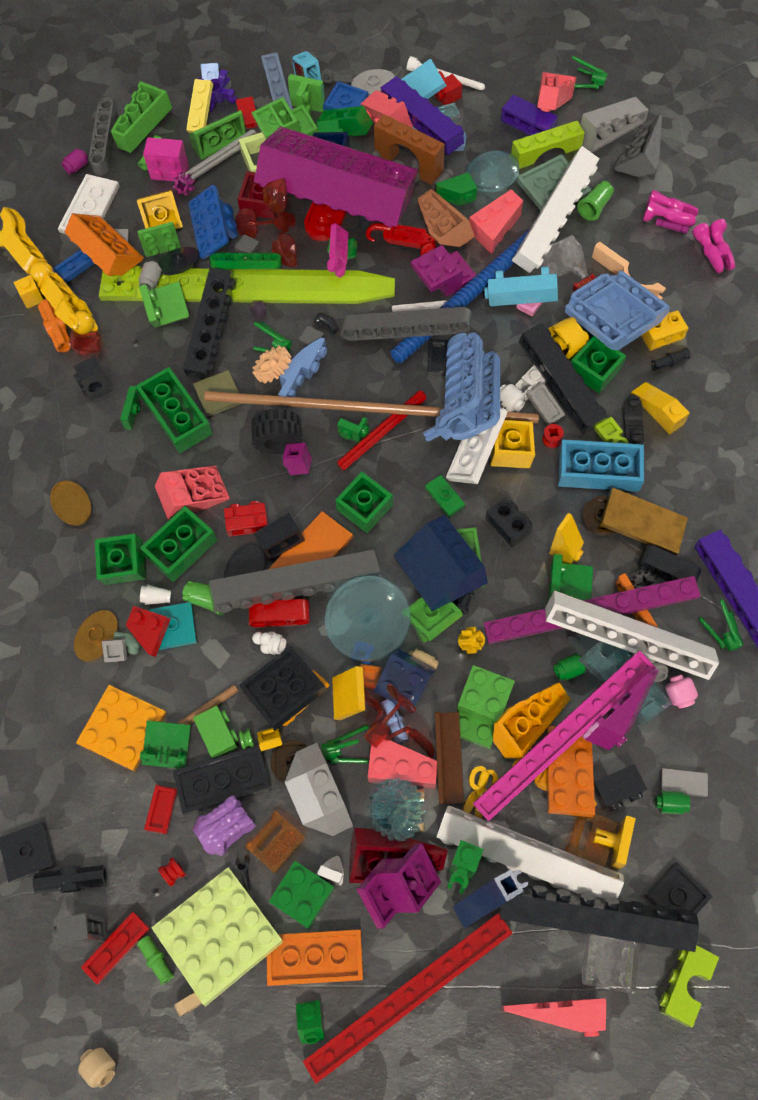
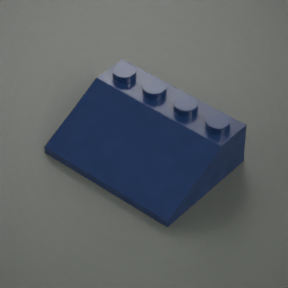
M445 515L423 526L394 554V558L431 611L488 583L485 566Z

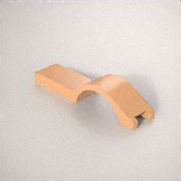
M599 241L594 247L592 258L616 275H618V271H623L629 275V262ZM659 283L653 285L641 284L662 300L663 297L659 293H663L666 290L665 287Z

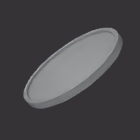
M383 69L368 70L357 75L352 80L351 86L368 91L370 96L375 90L381 92L380 87L393 79L395 75Z

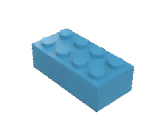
M562 440L559 449V487L605 490L616 488L620 491H640L644 482V445Z

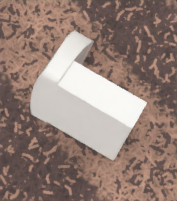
M335 856L320 866L316 875L335 884L342 885L344 872L340 857Z

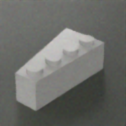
M633 97L584 113L580 125L585 132L583 147L591 153L644 124L649 110L637 97Z

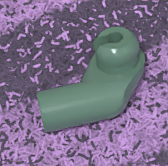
M115 631L114 639L125 638L129 654L139 653L141 644L132 633Z

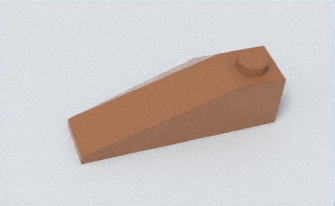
M430 189L417 199L429 234L439 244L461 247L475 237L469 220L433 189Z

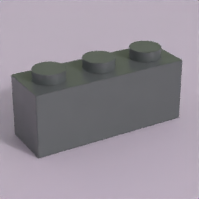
M83 913L56 919V926L54 927L55 941H58V945L76 948L103 943L107 940L104 918Z

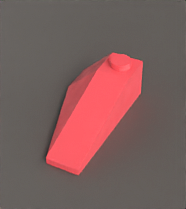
M605 998L502 1006V1011L570 1030L584 1032L585 1037L600 1036L599 1031L606 1030Z

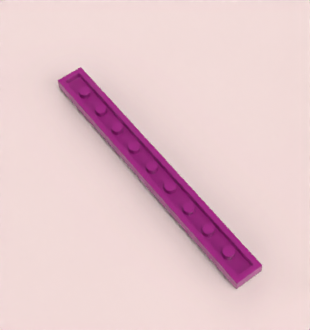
M695 576L583 601L621 615L699 599L701 595ZM545 609L484 622L489 645L563 629V627L546 621Z

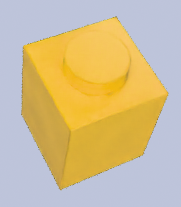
M31 275L13 282L27 309L40 304L43 300Z

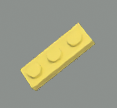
M195 79L186 129L188 133L207 124L213 88L211 80Z

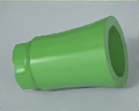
M607 181L597 184L589 194L578 202L577 209L580 215L590 221L597 220L614 193V188Z
M188 581L184 586L182 599L190 602V604L214 612L209 585ZM218 611V612H214V613H216V614H218V615H220V616H222V615L225 614V613H220L219 611Z

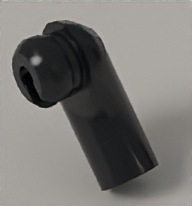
M319 312L314 317V322L318 325L325 323L331 334L339 332L340 329L332 316Z

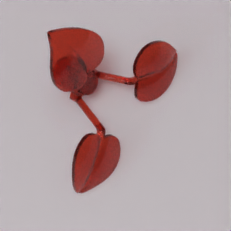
M281 178L267 183L263 189L265 205L271 207V212L278 214L275 220L256 222L257 215L255 211L250 208H244L236 214L235 222L241 236L245 234L253 239L258 233L257 225L275 224L276 228L282 231L277 235L278 240L272 243V253L281 255L282 265L295 267L298 266L296 261V244L290 235L284 233L289 232V228L295 226L296 220L293 214L284 212L287 202L285 178Z
M389 683L387 691L398 702L387 715L381 708L380 703L364 689L365 703L378 712V716L370 726L371 728L363 735L367 742L374 748H377L383 740L388 742L391 738L407 732L423 748L428 757L432 759L435 753L434 747L417 729L406 726L390 735L388 734L390 729L386 723L401 705L410 713H415L416 708L404 694H401L398 688ZM382 716L386 717L383 721H380Z

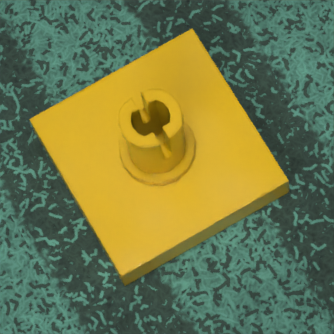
M625 816L619 824L617 834L596 828L593 843L609 846L614 850L610 865L612 869L620 870L626 865L636 818Z

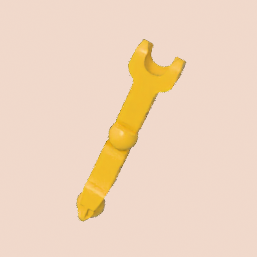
M3 207L0 213L3 221V228L0 231V247H5L27 274L32 276L42 294L55 309L54 314L77 334L84 335L90 331L96 332L98 326L88 306L73 293L57 273H54L52 266L47 263L43 254L27 236L23 217L15 209Z

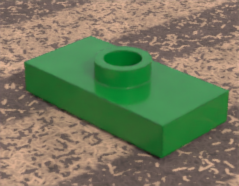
M130 386L120 418L124 428L132 430L135 417L140 411V395L135 386Z
M442 475L425 485L426 491L449 518L465 507V503Z

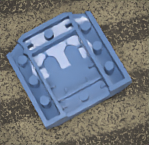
M618 271V275L609 276L607 273L595 278L573 292L569 304L565 306L566 314L574 317L581 326L611 350H620L661 323L670 310L669 305L623 271Z

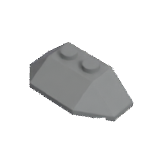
M315 743L297 751L286 777L285 785L302 824L331 836L353 827L345 804L318 744Z

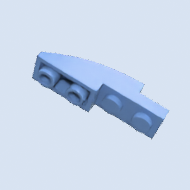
M321 337L312 342L291 360L292 362L288 364L289 368L284 370V375H280L282 389L278 396L295 397L298 386L303 384L304 378L311 379L313 373H317L320 365L319 362L321 358H325L328 350L325 338Z

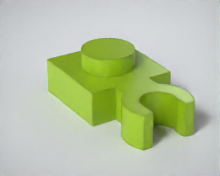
M612 417L597 424L594 428L603 442L629 444L626 438L620 437L623 430Z

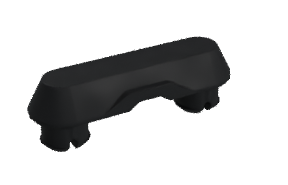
M631 395L624 401V428L629 444L642 445L644 443L642 403L637 395Z

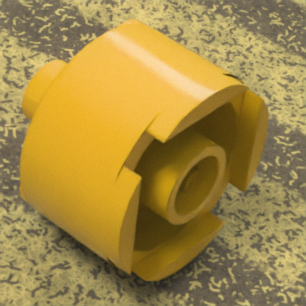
M574 317L566 318L548 328L552 338L561 346L563 354L569 360L573 359L589 340L587 332L582 330Z

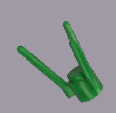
M572 56L573 60L594 71L579 67L578 71L592 76L591 82L593 84H575L574 88H594L598 90L599 86H604L607 72L580 58Z
M254 322L256 327L274 338L272 347H275V349L278 346H281V348L285 347L289 352L292 341L284 338L265 323L260 322L259 324ZM256 346L253 347V350L265 352L266 350L271 351V349Z
M720 599V604L730 629L729 632L722 635L724 639L722 640L702 617H699V621L719 643L721 649L726 647L727 651L730 652L744 646V643L739 634L733 612H728L724 600Z
M369 725L357 728L335 739L327 740V743L321 744L325 761L330 760L331 764L369 763L370 759L338 758V756L342 755L341 748L357 744L359 739L340 744L339 742L367 730Z

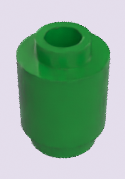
M577 653L560 659L553 665L555 675L559 681H567L584 674L585 668H587L585 658Z
M660 790L659 795H655V808L659 809L661 814L683 815L684 813H689L690 796L680 791Z

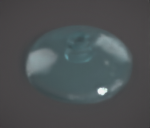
M491 150L476 156L467 166L466 173L469 172L478 191L496 192L505 189L516 180L519 174V163L508 152Z

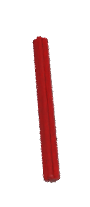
M419 390L403 405L419 406L426 400V394ZM391 414L337 461V465L342 470H346L408 415Z

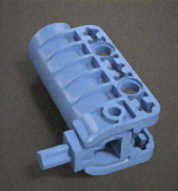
M475 332L468 335L460 333L448 341L444 409L440 410V416L436 417V426L423 432L426 441H431L439 436H442L445 440L450 439V437L455 440L468 439L493 427L500 419V357L494 351L484 354L483 341Z

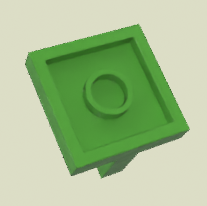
M290 74L288 85L292 106L298 107L303 104L309 115H311L312 110L323 112V104L325 103L323 81Z
M422 597L402 612L404 617L415 627L417 635L423 643L434 639L463 616L462 611L452 602L431 611Z

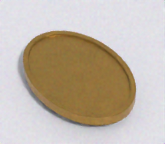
M60 481L53 486L50 493V502L56 515L63 522L72 526L85 524L91 516L92 506L84 489L72 481Z
M97 611L90 615L79 627L74 639V651L80 660L91 662L103 656L102 641L114 639V633L118 631V620L111 611Z

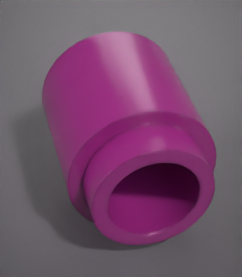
M76 148L63 158L61 165L71 175L88 164V156L82 149Z

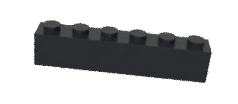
M540 323L523 332L519 340L520 345L581 433L584 435L590 432L597 424L606 420L608 416L605 409L599 405L594 393L584 384L582 376L577 374L572 362L563 354L561 346L552 338L549 329Z

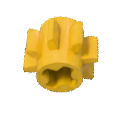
M466 627V630L461 631L458 643L462 650H467V654H475L477 650H482L485 644V637L481 630H476V627Z

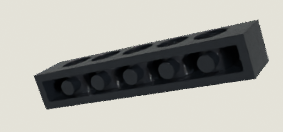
M209 268L183 367L188 378L203 380L214 373V359L219 354L218 343L223 338L222 327L227 322V308L232 303L231 292L236 287V279H234L230 270ZM206 356L205 359L199 360L200 357Z

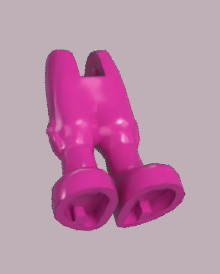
M652 190L642 221L649 222L654 216H662L670 222L692 227L696 223V216L699 210L693 205L676 198H668L659 191Z
M724 219L716 220L710 227L707 223L699 224L692 231L694 238L703 246L704 254L716 273L723 272L724 266L727 271L735 268L733 254L729 245L723 239V233L727 229V223Z

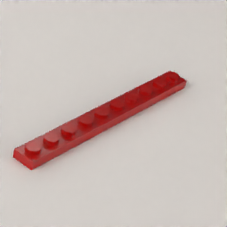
M496 914L302 1061L315 1084L513 934L505 921L500 919V914Z

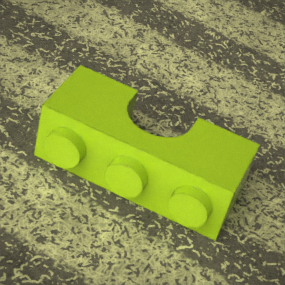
M697 945L695 952L679 951L677 959L680 960L678 967L671 971L668 982L671 983L669 990L662 994L659 1005L662 1006L660 1013L686 1027L694 1026L702 1005L689 995L687 983L693 976H697L704 981L711 980L719 960L718 956Z

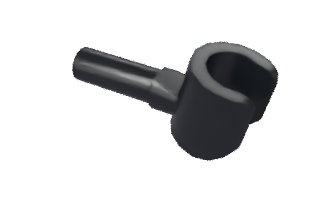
M245 855V864L242 865L237 857L235 869L241 873L244 889L250 890L247 875L250 859Z

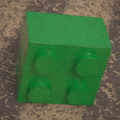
M593 336L571 362L577 374L582 376L584 384L600 394L622 369L626 355L619 350H611Z
M361 472L336 498V510L368 534L393 506V494Z
M136 534L95 539L97 580L105 585L146 580L144 555L140 549L143 545V540Z
M294 861L270 898L269 903L310 930L335 891V888Z

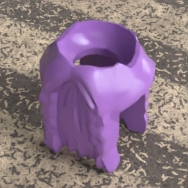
M234 795L227 798L224 803L220 804L218 808H214L207 815L198 816L192 828L204 850L210 853V855L217 854L223 856L232 843L243 834L251 832L255 827L252 819L247 816V812L241 807L242 803Z

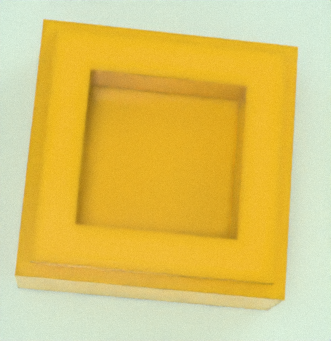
M273 728L257 732L261 751L282 745L279 728L275 731Z

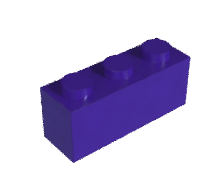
M514 94L502 108L501 121L528 135H534L557 126V115L542 111L540 108H537V105Z

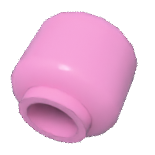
M682 674L669 678L671 682L665 686V690L670 703L678 706V708H685L695 704L698 692L693 680L689 677L683 678Z

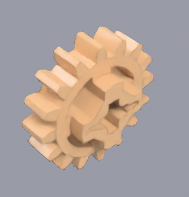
M278 346L276 349L272 347L271 351L266 350L265 353L260 355V360L255 361L257 365L253 367L254 371L252 373L260 383L266 384L267 381L271 383L274 378L279 379L281 374L284 375V370L289 368L287 364L292 362L290 359L292 356L285 347L281 348V346Z

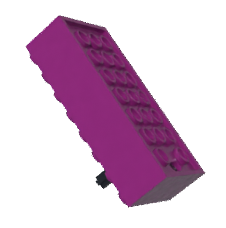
M280 126L260 145L254 182L259 183L260 186L265 188H275L280 193L294 194L299 199H310L315 204L329 205L334 210L342 209L348 211L353 216L360 215L357 228L367 230L369 222L376 220L383 222L385 226L397 227L410 203L418 169Z

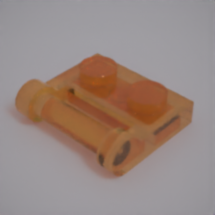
M276 811L272 814V819L253 841H249L245 845L274 874L306 839ZM280 824L283 827L281 831L261 852L258 847Z
M595 814L594 817L577 816L569 845H566L564 851L605 867L611 847L593 843L596 828H599L600 830L615 834L618 822ZM586 820H589L593 823L583 851L578 849V845Z

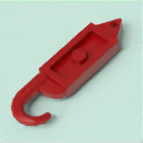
M374 223L366 230V237L372 242L375 239L371 237V232L380 230L383 231L385 241L390 244L422 249L429 242L435 243L434 238L427 233L426 229L404 225L388 227L383 223Z

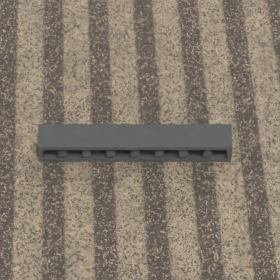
M368 550L210 580L209 593L214 612L226 613L234 608L241 607L246 609L254 604L262 603L266 605L273 603L274 600H291L299 595L311 596L316 592H331L340 587L352 588L360 583L372 584L378 580L380 568L375 551Z

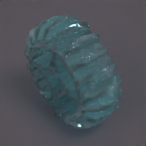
M401 778L387 779L385 782L379 783L378 788L373 789L375 796L369 797L372 801V804L367 806L371 809V814L368 815V817L373 819L371 826L376 827L375 832L381 831V836L388 835L389 841L394 839L405 841L407 838L413 837L414 832L420 830L418 824L424 822L421 815L426 812L422 810L421 806L425 802L420 801L419 798L422 793L416 792L417 786L411 785V781L402 780Z

